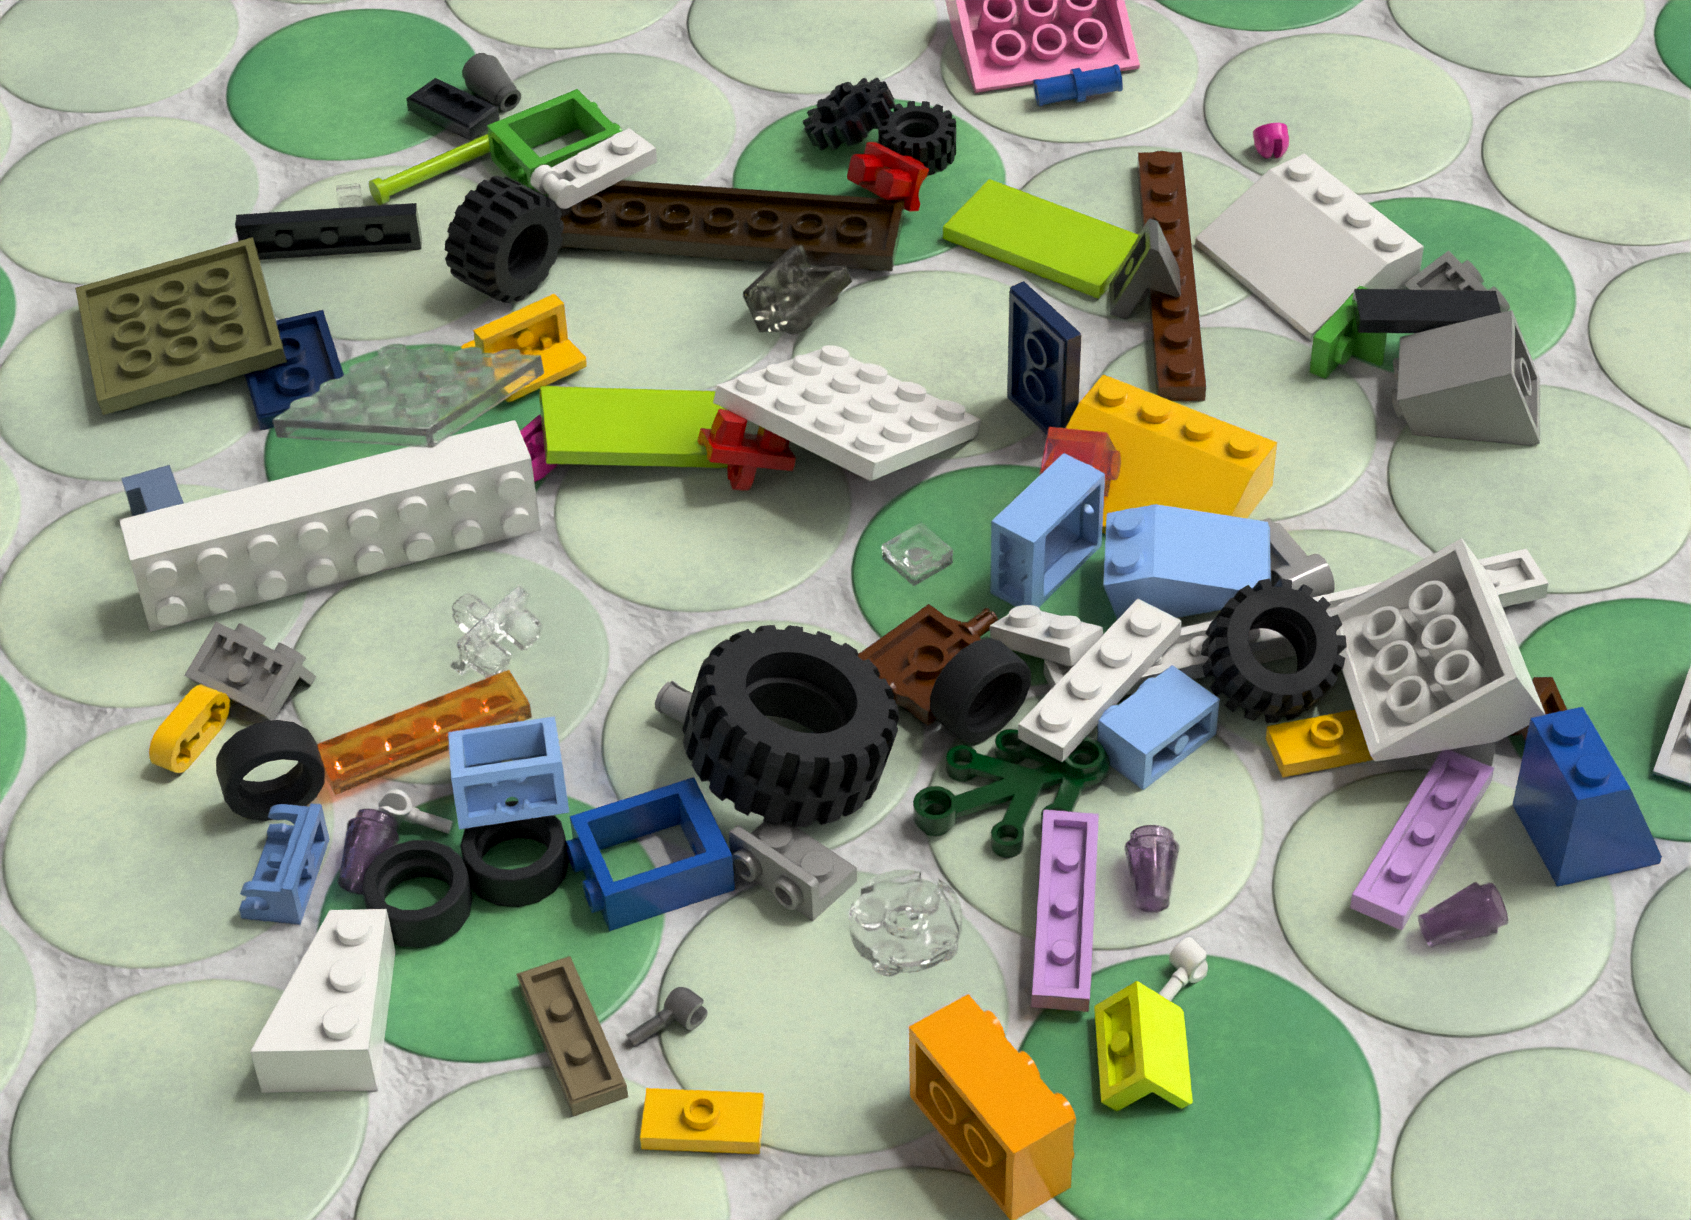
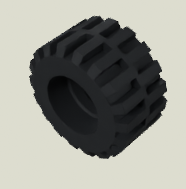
M493 176L489 181L483 180L477 185L476 190H470L465 196L464 202L458 205L454 212L455 217L449 224L447 230L449 236L445 241L444 250L448 252L445 260L447 266L451 268L450 273L461 282L497 301L511 303L513 300L518 302L524 299L527 293L531 294L534 292L538 284L546 279L550 268L555 264L558 257L557 253L559 248H561L563 240L561 233L564 230V223L560 220L562 215L560 208L555 205L556 202L551 198L509 177Z
M1281 578L1274 587L1270 579L1259 580L1253 588L1247 585L1240 589L1233 598L1229 599L1210 623L1205 633L1208 638L1202 644L1201 655L1209 658L1202 668L1205 677L1214 676L1216 681L1210 686V689L1216 697L1224 693L1229 698L1224 706L1232 712L1240 706L1246 710L1244 718L1255 721L1261 714L1265 715L1266 723H1277L1284 715L1287 720L1298 717L1304 710L1308 711L1337 681L1338 677L1336 675L1343 669L1346 659L1339 655L1347 647L1346 635L1336 634V631L1343 624L1338 614L1331 617L1328 615L1326 610L1331 604L1324 597L1317 602L1310 596L1313 589L1303 584L1298 590L1292 589V580ZM1263 628L1283 635L1292 644L1296 652L1297 671L1292 674H1279L1264 668L1254 658L1250 650L1249 631Z

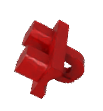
M866 142L864 154L852 155L847 179L886 200H904V209L911 212L919 211L921 204L919 201V190L928 175L929 169L924 167L922 162L911 156H902L877 142Z
M719 409L711 429L700 428L697 442L699 445L706 447L709 462L728 464L727 478L730 480L733 490H750L757 467L793 471L796 457L789 448V440L759 426L757 434L745 433L747 419L729 410Z

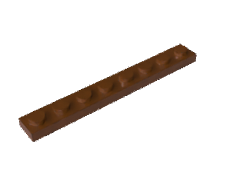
M1182 152L1138 153L1137 170L1142 228H1144L1148 219L1158 221L1180 270V297H1174L1151 288L1148 293L1157 395L1170 401H1205L1206 378Z

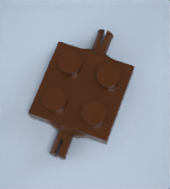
M928 604L860 652L858 657L863 661L869 659L878 668L880 673L879 679H886L897 705L902 706L929 726L937 720L930 710V694L937 677L945 665L960 650L975 641L981 640L980 637L990 631V625L998 621V618L993 611L990 612L989 608H984L969 621L961 622L946 617Z

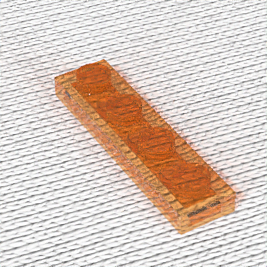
M506 670L317 744L325 767V777L334 794H340L448 751V732L524 721L532 718L531 707L510 670Z

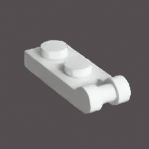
M628 128L553 167L548 165L539 166L532 173L530 182L540 193L549 194V198L555 201L558 207L566 209L656 163V147Z

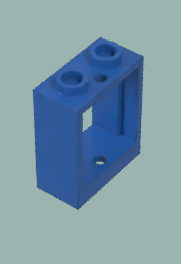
M694 777L570 816L573 839L565 841L570 865L574 873L584 872L587 880L582 881V886L587 904L592 913L601 911L609 931L735 890L732 854ZM676 825L681 826L695 856L615 882L613 881L600 850Z

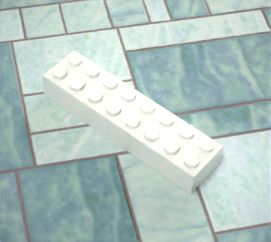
M516 420L119 520L150 632L541 530L532 461Z

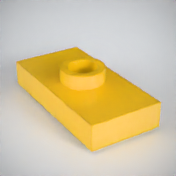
M1355 709L1270 725L1266 728L1265 739L1282 778L1374 760L1370 756Z
M646 1088L640 1133L641 1149L760 1154L765 1109L764 1093Z

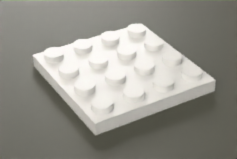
M833 345L823 346L822 349L805 355H797L793 359L779 364L768 365L767 368L750 374H742L736 379L718 384L713 403L869 481H873L977 437L982 420L965 412V407L961 404L935 398L927 394L923 386L913 382H902L887 375L888 372L885 368L876 364H864L849 357L847 350Z

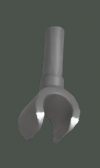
M677 987L673 989L665 1000L663 1010L658 1012L655 1017L626 1034L629 1042L634 1047L662 1028L668 1027L675 1020L688 1030L697 1028L708 1014L707 1009L702 1006L704 1000L689 988Z

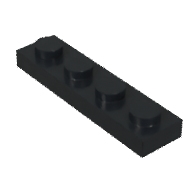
M417 203L236 215L235 228L238 241L253 237L260 260L422 249V234Z

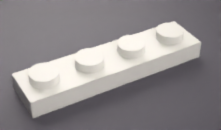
M1137 599L1018 724V739L1063 762L1095 728L1105 710L1112 705H1116L1180 636L1181 620Z

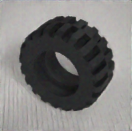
M775 625L760 626L755 630V633L746 629L730 636L729 640L726 639L716 645L700 667L682 729L685 735L683 745L686 755L692 761L691 766L702 782L708 780L710 782V791L721 801L727 798L735 803V810L749 816L750 812L764 817L763 822L776 825L780 821L792 822V827H808L812 825L813 821L817 820L820 825L839 820L841 815L846 817L860 809L864 801L870 799L877 789L898 732L899 712L897 704L893 699V692L886 679H879L880 673L878 668L869 659L863 661L859 658L857 649L847 643L840 645L831 641V635L817 631L816 635L803 632V627L788 625L785 630L776 629ZM766 716L795 721L809 728L814 733H803L785 728L771 721Z

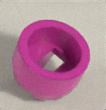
M1268 123L1257 127L1253 131L1254 145L1262 157L1269 159L1273 153L1275 158H1279L1286 153L1289 147V134L1286 124Z

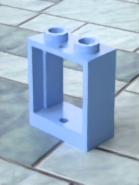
M1063 453L991 521V594L1015 607L1021 605L1040 607L1101 547L1105 473Z
M555 716L448 732L451 782L459 829L569 813ZM509 759H512V760H513V761H508V762H502L503 760H509ZM509 797L518 799V803L513 807L506 805L505 801Z

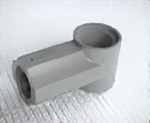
M1270 518L1261 520L1268 522L1270 527L1272 586L1274 587L1282 578L1292 580V589L1298 590L1303 584L1313 589L1310 595L1312 598L1334 593L1335 582L1326 560L1316 553L1307 556L1280 523H1274Z

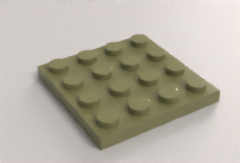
M253 237L75 288L97 402L103 415L119 410H128L140 404L164 397H173L188 390L209 384L221 383L226 379L257 370H266L272 366L287 362Z

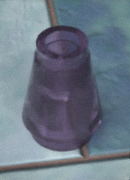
M361 809L357 811L355 818L347 822L340 876L338 879V884L341 888L354 894L363 895L362 884L366 869L377 855L399 842V835L397 833L398 823L392 816L375 809Z
M1144 825L1135 828L1130 833V840L1124 846L1134 896L1136 897V906L1145 912H1160L1167 909L1170 905L1169 898L1171 896L1180 846L1174 840L1173 832L1163 826Z
M1473 882L1432 907L1428 912L1418 915V922L1427 944L1433 947L1438 944L1497 935L1498 928L1508 924V914L1502 897L1493 883L1488 882L1479 885L1477 882Z

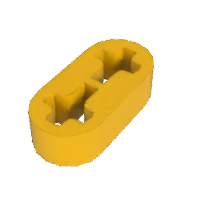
M201 684L191 689L154 733L149 748V758L152 764L178 774L186 771L224 726L230 709L228 695Z

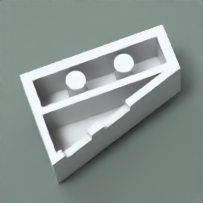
M387 909L330 910L250 1051L262 1093L378 1091L396 952Z

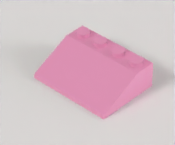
M945 0L953 37L975 93L1033 85L1034 79L1040 80L1070 74V70L1080 68L1081 71H1088L1117 64L1120 71L1139 69L1140 67L1124 0Z

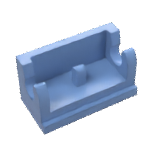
M311 803L310 807L278 804L271 807L268 817L274 820H288L294 825H286L284 823L269 824L267 830L268 837L252 881L245 882L240 892L241 895L246 896V899L241 902L239 911L242 919L301 925L330 839L322 804Z

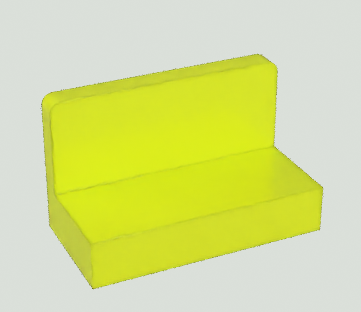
M1138 981L1095 1005L1101 1102L1118 1112L1149 1093L1154 1092L1181 1109L1192 1104L1183 1010Z

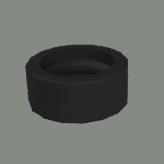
M992 638L975 641L960 650L945 665L937 677L930 694V710L935 718L961 741L975 743L986 740L1000 731L1016 715L1024 703L1031 686V671L1026 662L1001 641Z
M272 720L255 723L236 732L223 744L216 757V774L224 800L234 813L246 819L273 820L268 815L271 807L278 804L307 806L317 798L325 784V767L317 743L308 729L295 722ZM281 759L298 761L286 774L272 780L256 782L243 779L251 770L266 762Z
M508 801L505 803L513 807L518 801ZM555 815L465 828L460 846L469 876L470 887L481 899L498 906L510 907L537 903L554 893L566 878L569 864L565 843L566 837L561 821ZM514 838L533 839L547 847V851L539 860L529 866L517 869H499L483 861V857L490 848L502 841Z
M410 840L396 844L377 855L364 874L362 892L366 909H387L393 941L398 946L423 948L443 942L458 932L470 916L472 893L468 872L463 859L449 846L432 840ZM417 877L435 878L446 882L450 886L444 898L432 906L418 910H401L385 902V898L393 888L404 881Z

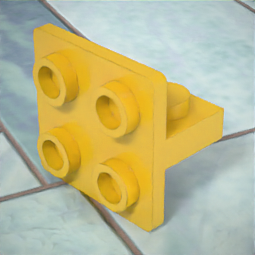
M555 294L474 329V340L461 346L462 355L507 402H512L540 389L541 386L551 384L587 366L586 356L568 339L564 303Z

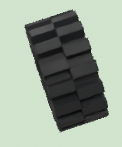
M908 101L907 107L903 108L899 103L894 108V112L890 110L892 114L890 118L880 121L882 127L878 129V143L902 156H911L922 162L924 167L929 169L928 175L935 174V167L943 171L947 168V163H953L954 155H956V119L952 118V113L949 110L943 112V106L936 104L933 108H930V102L922 101L921 106H915V101Z

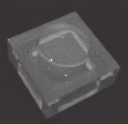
M920 522L882 544V559L910 584L916 586L953 564V549Z

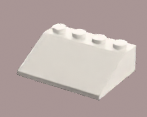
M1305 153L1269 169L1195 239V245L1310 341H1313V336L1359 285L1367 289L1406 290L1404 283L1420 272L1424 249L1423 245Z
M1462 538L1328 612L1330 617L1338 614L1343 624L1336 631L1337 635H1346L1347 647L1339 654L1346 658L1342 671L1370 756L1375 762L1498 742L1528 726L1531 718L1546 715L1491 577Z

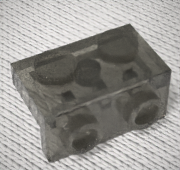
M794 245L743 291V298L759 332H787L793 335L808 329L812 325V319L824 308L834 304L839 298L838 294L852 280L846 266L812 267L803 246Z

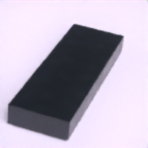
M1354 289L1352 299L1359 333L1415 334L1501 313L1496 291Z

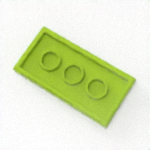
M988 179L943 226V239L1098 299L1108 290L1110 282L1139 234Z
M541 386L539 403L546 464L728 468V464L709 462L706 447L699 445L697 442L700 428L711 429L718 410L725 408L713 403L715 391Z

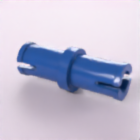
M1115 64L1110 67L1081 71L1080 68L1070 70V74L1040 80L1034 79L1033 89L1037 106L1040 107L1045 104L1072 99L1079 103L1086 101L1088 96L1114 91L1120 92L1123 90V82L1119 65Z

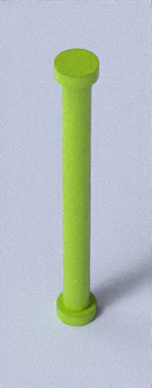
M488 134L384 180L379 177L370 180L369 189L372 197L379 205L389 202L391 195L489 153Z

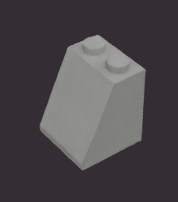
M1512 310L1400 337L1399 357L1393 359V368L1398 388L1392 390L1391 397L1397 417L1405 418L1412 435L1529 446L1540 444V378Z

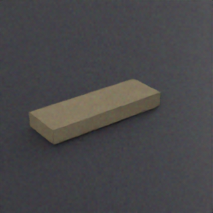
M571 956L517 973L519 989L572 1116L628 1098L626 1082Z

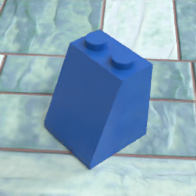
M1578 707L1531 718L1512 805L1556 886L1559 887L1660 864L1661 853L1633 792L1584 708Z

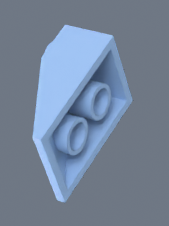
M1157 504L1107 513L1103 586L1117 620L1137 599L1176 618L1219 611L1243 587L1249 585L1253 588L1259 580L1270 579L1271 581L1270 527L1268 522Z

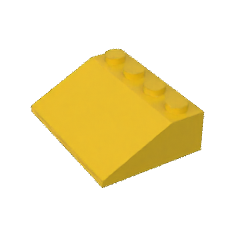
M1103 374L1079 402L1042 473L1063 453L1105 473L1102 533L1106 534L1107 513L1155 504L1247 519L1273 486L1277 442Z

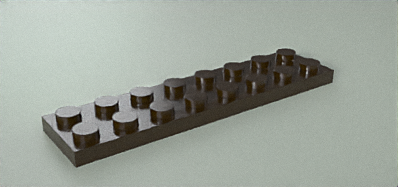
M621 180L569 208H560L562 213L560 220L564 223V230L561 233L563 238L561 248L574 247L600 249L603 251L615 250L646 254L682 255L694 258L709 257L733 259L736 261L750 260L776 262L779 264L790 263L823 267L858 268L870 271H893L904 219V200Z

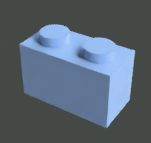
M1172 665L1157 677L1145 680L1137 691L1122 703L1112 705L1105 710L1098 720L1097 741L1102 744L1108 754L1110 766L1144 790L1216 735L1220 699Z

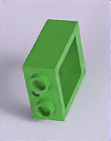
M578 89L487 125L491 160L507 177L537 192L539 191L530 182L532 173L536 168L541 165L553 167L623 131L617 123H612L602 113L595 102H590ZM578 129L587 137L542 157H539L532 150L534 147Z

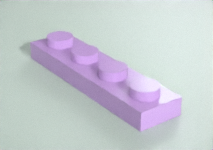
M1452 750L1441 751L1354 890L1350 908L1402 931L1489 787L1494 768Z
M1043 810L1031 1007L1089 1011L1099 814Z

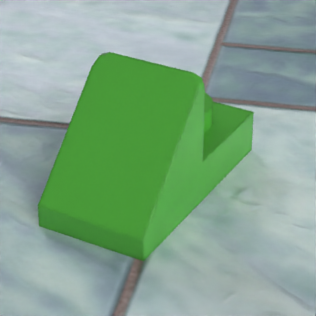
M1359 285V287H1358L1357 289H1367V288H1365V287ZM1354 292L1313 336L1310 373L1326 379L1339 364H1346L1351 355L1379 366L1383 364L1387 333L1358 332L1352 304Z

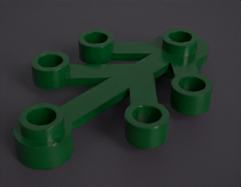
M1006 729L997 734L995 738L996 758L979 754L970 746H955L946 755V771L950 778L965 782L972 780L978 775L997 782L956 796L944 787H926L920 790L914 797V822L923 833L929 836H941L946 834L955 825L957 818L1012 800L1002 821L995 824L991 830V848L1000 857H1015L1024 848L1023 829L1042 789L1061 783L1054 803L1046 806L1043 810L1073 812L1084 787L1096 785L1108 775L1109 756L1100 742L1091 737H1085L1070 755L1061 762L1018 739V730ZM1014 745V746H1016L1017 748L1009 749V748H1006L1005 746ZM1028 758L1046 765L1031 769L1017 764ZM963 761V762H967V763H969V764H967V765H958V764H956V763ZM1042 810V812H1041V827H1040L1041 832H1042L1043 810ZM1003 837H1012V838H1014L1015 840H1013V841H1003V840H1001V838H1003Z

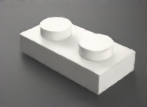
M1021 605L1011 609L1008 615L991 624L990 635L992 639L1001 641L1011 650L1072 667L1102 637L1103 627L1081 622L1075 616H1059L1040 611V608L1034 605Z

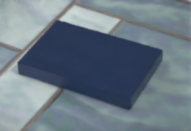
M1023 281L1011 286L1009 291L1007 398L1057 445L1079 404L1082 334Z
M319 310L276 320L287 362L272 366L266 370H257L244 374L260 431L354 409L324 311Z

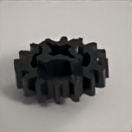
M862 78L857 85H852L851 82L842 83L836 86L825 99H819L816 105L817 108L808 110L807 114L809 117L803 120L804 130L812 145L818 146L819 150H824L828 146H830L831 150H836L841 143H846L847 146L856 145L867 138L868 133L873 129L881 128V120L892 116L890 110L896 107L894 97L886 82H880L879 78H874L870 82L866 78Z

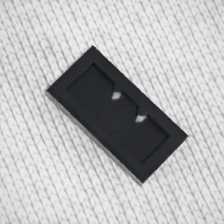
M434 78L406 98L408 111L470 141L487 130V125L500 120L498 107L437 78Z

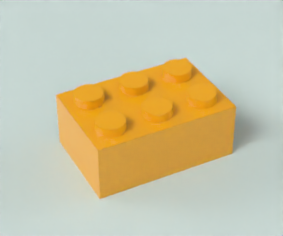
M967 994L909 1026L910 1097L1010 1220H1017L1071 1188L1072 1160L1074 1159V1125H1076L1074 1110L1061 1093L1053 1094L1041 1080L1040 1073L1033 1059L1024 1051L1018 1052L1007 1040L998 1018L989 1010L983 1011L972 997Z

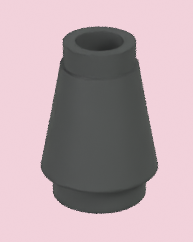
M478 53L465 63L462 77L469 90L505 112L514 109L519 104L521 93L517 90L495 56Z

